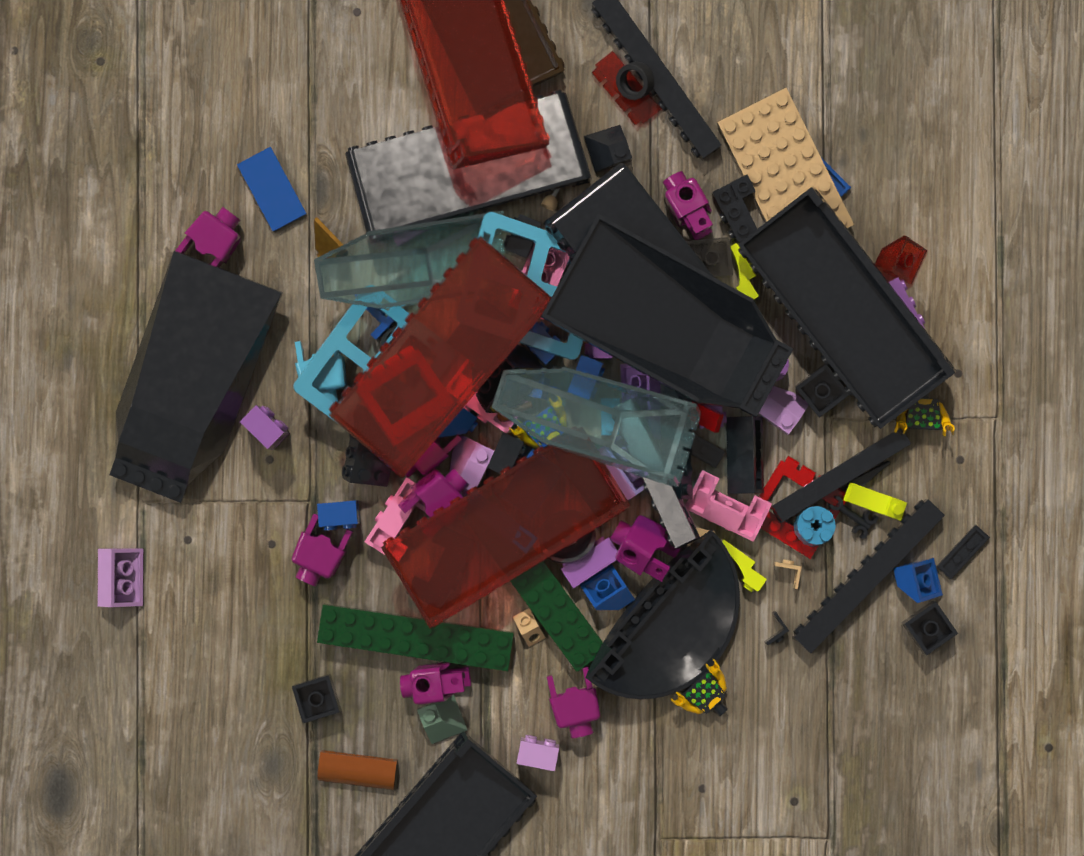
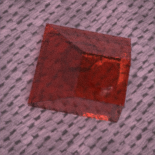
M904 235L881 249L875 265L882 272L895 278L899 277L900 280L912 285L928 250Z

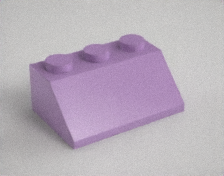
M143 548L98 549L99 607L143 606Z

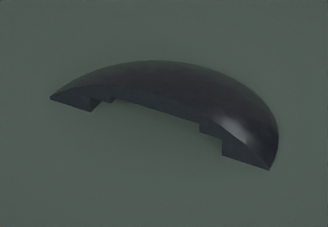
M712 530L691 543L690 546L685 548L667 564L670 568L662 582L653 578L635 597V600L623 612L602 643L587 672L586 679L604 691L630 699H654L668 696L687 688L708 670L706 664L711 667L714 665L713 659L719 660L735 630L740 606V589L734 562L721 539Z

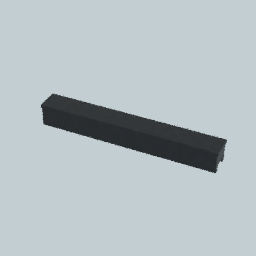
M899 428L896 433H890L770 507V510L772 509L779 523L784 522L909 446L911 442L906 434H903V430Z

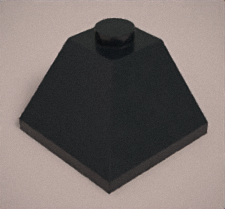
M620 125L584 136L595 173L615 167L619 163L624 164L632 161V155Z

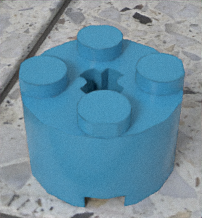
M819 506L809 507L802 511L794 522L795 535L804 545L811 547L819 546L830 540L836 528L833 514ZM814 522L818 525V529L815 531L814 528H811V524Z

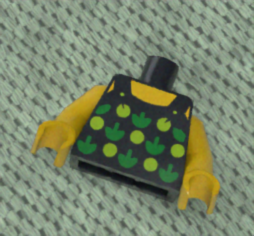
M928 393L897 416L894 432L896 433L898 428H901L903 434H905L907 429L942 430L943 427V436H946L947 430L951 431L953 436L955 427L951 424L949 414L943 404L938 399L929 398Z
M713 659V666L709 667L706 664L708 670L695 683L688 686L681 694L676 692L678 699L673 700L671 698L675 705L696 714H702L703 712L707 714L713 709L719 717L728 710L721 702L726 696L725 676L715 659Z

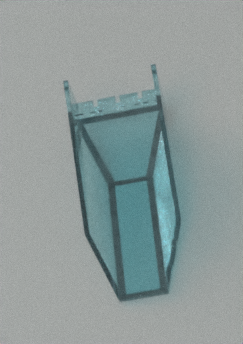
M504 211L495 212L504 216ZM485 214L369 231L341 247L314 259L320 299L379 309L460 300ZM496 229L495 235H501V230ZM484 233L482 244L488 245L490 235ZM494 235L488 263L508 270L506 257H498V254L505 253L503 239L495 238ZM483 278L477 297L500 295L512 292L515 288ZM468 291L466 299L473 298L474 292Z
M562 367L561 369L541 368V370H503L492 405L494 410L544 444L665 485L679 487L684 473L683 470L677 468L678 466L685 468L690 453L684 451L683 448L691 449L695 433L689 432V429L697 430L700 421L699 416L701 415V411L696 403L567 367Z

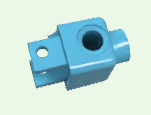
M301 341L295 342L298 360L295 366L298 377L315 355L312 354V357L305 361ZM339 350L334 352V357L328 360L312 382L314 388L334 403L338 402L336 390L344 389L347 386L345 357L341 355Z

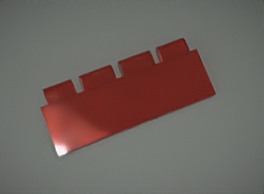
M613 51L595 64L596 69L592 71V74L599 83L605 79L607 80L603 87L612 98L617 94L620 95L615 99V102L623 112H626L628 109L632 110L627 116L634 125H637L639 122L644 124L661 110L649 94L637 100H630L622 96L616 85V76L618 71L625 65ZM629 71L627 74L628 85L636 92L641 91L643 87Z

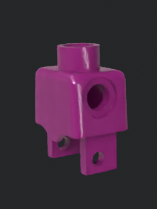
M683 171L677 172L663 181L667 190L665 193V203L678 227L686 224L695 242L711 234L712 230L710 227L713 224L707 213L711 214L712 210L695 178L687 179ZM686 195L691 197V199L683 200L681 197Z
M224 207L220 209L216 216L208 211H203L186 230L185 234L187 236L175 251L184 254L191 244L195 242L196 250L203 255H214L216 258L211 265L220 267L222 263L226 264L241 242V236L234 231L241 220Z
M421 429L396 446L401 454L393 463L408 478L416 470L423 475H427L449 457L448 453L463 439L457 435L442 449L440 446L441 438L437 437L435 432H427Z
M454 468L445 477L438 470L433 469L411 487L413 491L398 506L406 513L420 499L424 502L425 513L431 519L435 518L422 530L430 539L444 525L448 527L467 507L468 502L461 493L469 484Z
M316 513L313 514L306 531L301 532L291 558L293 563L300 566L295 577L315 587L321 576L328 579L335 575L347 553L345 549L354 532L347 529L339 547L333 545L330 538L324 535L316 537L312 535L318 523V514Z
M642 515L636 518L632 526L621 520L610 538L612 542L620 546L615 555V559L640 576L642 572H645L661 582L670 566L652 557L653 553L656 550H661L675 558L681 548H675L669 543L668 534L665 533L666 528L664 529L661 524Z
M448 662L419 665L410 674L400 676L402 697H413V701L417 705L445 702L452 696V693L464 692L465 687L472 685L469 666L449 669L450 663ZM424 679L429 682L430 686L425 683Z
M588 666L582 668L584 678L586 677L587 672L589 670ZM547 675L551 694L549 701L557 726L559 728L569 727L571 738L593 734L591 722L600 718L596 686H592V682L585 678L586 688L578 689L577 687L567 688L565 693L557 694L553 676Z

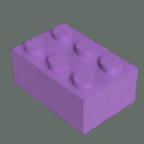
M256 405L240 421L269 450H275L290 434L287 431L289 429L288 426L281 420H275L273 418L275 414L266 406Z

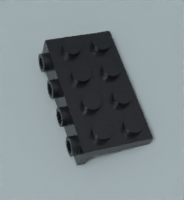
M358 404L353 413L354 423L349 433L350 441L346 448L345 465L342 467V478L349 483L387 487L396 446H392L366 406ZM382 409L392 424L402 418L403 412Z

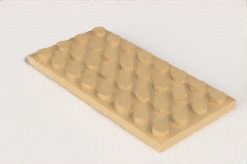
M787 88L718 122L743 175L748 174L756 191L753 193V196L766 222L814 186L846 228L854 226Z

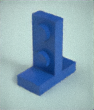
M370 304L366 310L381 323L370 334L378 341L385 330L391 327L395 321L389 316L386 318L383 311Z

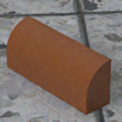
M321 750L317 780L394 790L398 760Z

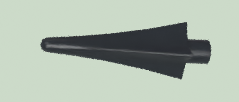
M886 461L875 469L849 482L864 487L879 472L890 465L891 462Z

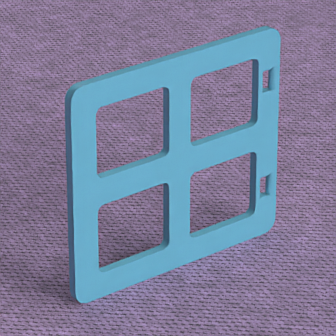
M495 212L485 214L457 310L456 318L458 322L569 360L576 359L580 354L583 343L582 339L569 333L567 342L563 343L528 330L536 297L550 300L557 289L556 286L541 280L549 248L565 252L560 249L553 235H550L546 230ZM496 229L520 236L535 243L526 276L488 263V256ZM484 233L490 235L488 245L482 244ZM483 278L522 292L513 325L474 312ZM468 291L474 292L472 302L466 301Z
M384 293L359 294L294 382L293 388L297 394L350 433L354 423L352 414L357 405L362 401L354 390L357 386L354 384L339 405L312 386V382L335 351L339 350L361 367L363 374L366 373L371 378L368 371L380 363L385 367L383 361L396 354L408 336L413 335L436 353L437 356L430 367L439 378L454 358L455 350ZM383 300L392 306L388 311L380 306ZM370 304L375 305L397 323V327L374 358L369 357L347 340V334ZM429 336L437 341L434 347L426 341ZM397 377L383 384L403 400L402 405L397 410L403 412L402 418L414 411L430 391L422 377L412 389Z

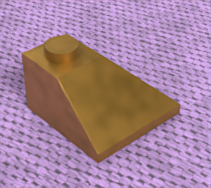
M317 217L314 219L315 249L319 252L316 256L319 259L337 258L347 248Z

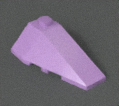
M773 386L759 415L788 435L798 423L809 404L794 392Z
M460 435L463 440L452 451L450 471L454 468L469 484L461 493L468 502L474 495L494 450ZM465 508L460 513V515L457 517L458 519H462L467 508Z

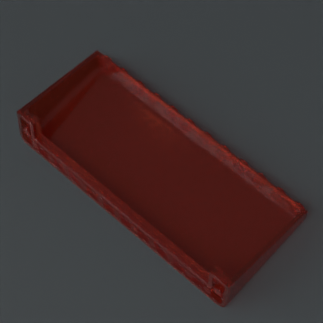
M399 0L452 169L546 148L549 145V135L543 125L544 119L538 109V100L532 90V81L528 77L527 66L523 62L521 47L517 43L516 31L512 27L510 12L506 8L505 0Z
M481 235L479 238L474 237L468 244L470 247L466 253L462 252L456 258L457 264L453 268L449 267L442 275L444 279L432 286L430 289L432 293L428 298L423 297L417 304L419 308L416 312L408 314L404 320L406 322L402 328L398 327L391 335L393 339L389 343L385 342L380 347L379 351L381 353L376 358L373 356L366 364L368 368L364 373L360 371L354 378L355 383L351 388L347 386L341 394L343 396L339 402L335 401L328 409L330 411L329 416L400 478H403L540 319L552 298L549 293Z
M576 426L571 428L572 430L586 434L582 426L578 429ZM567 434L563 438L559 436L549 442L551 445L544 448L541 446L534 450V455L530 458L525 456L516 462L518 465L510 468V466L500 471V476L495 479L491 476L483 481L484 485L477 488L475 486L466 492L467 496L462 499L460 496L450 501L451 505L444 509L442 506L433 512L434 515L429 519L425 516L416 522L417 526L410 529V527H407L399 532V537L395 539L390 537L382 542L384 545L381 547L382 551L429 629L456 615L615 518L631 506L589 437L587 440Z

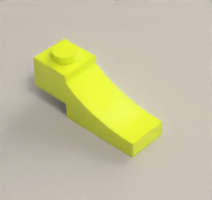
M735 243L729 247L738 273V286L735 289L755 300L759 296L750 280L756 275L747 259H744L739 253L738 249L740 247Z
M849 482L844 497L846 502L900 521L907 502Z
M722 539L731 558L742 573L743 578L741 581L744 582L743 587L750 592H753V590L758 592L767 579L752 569L755 561Z

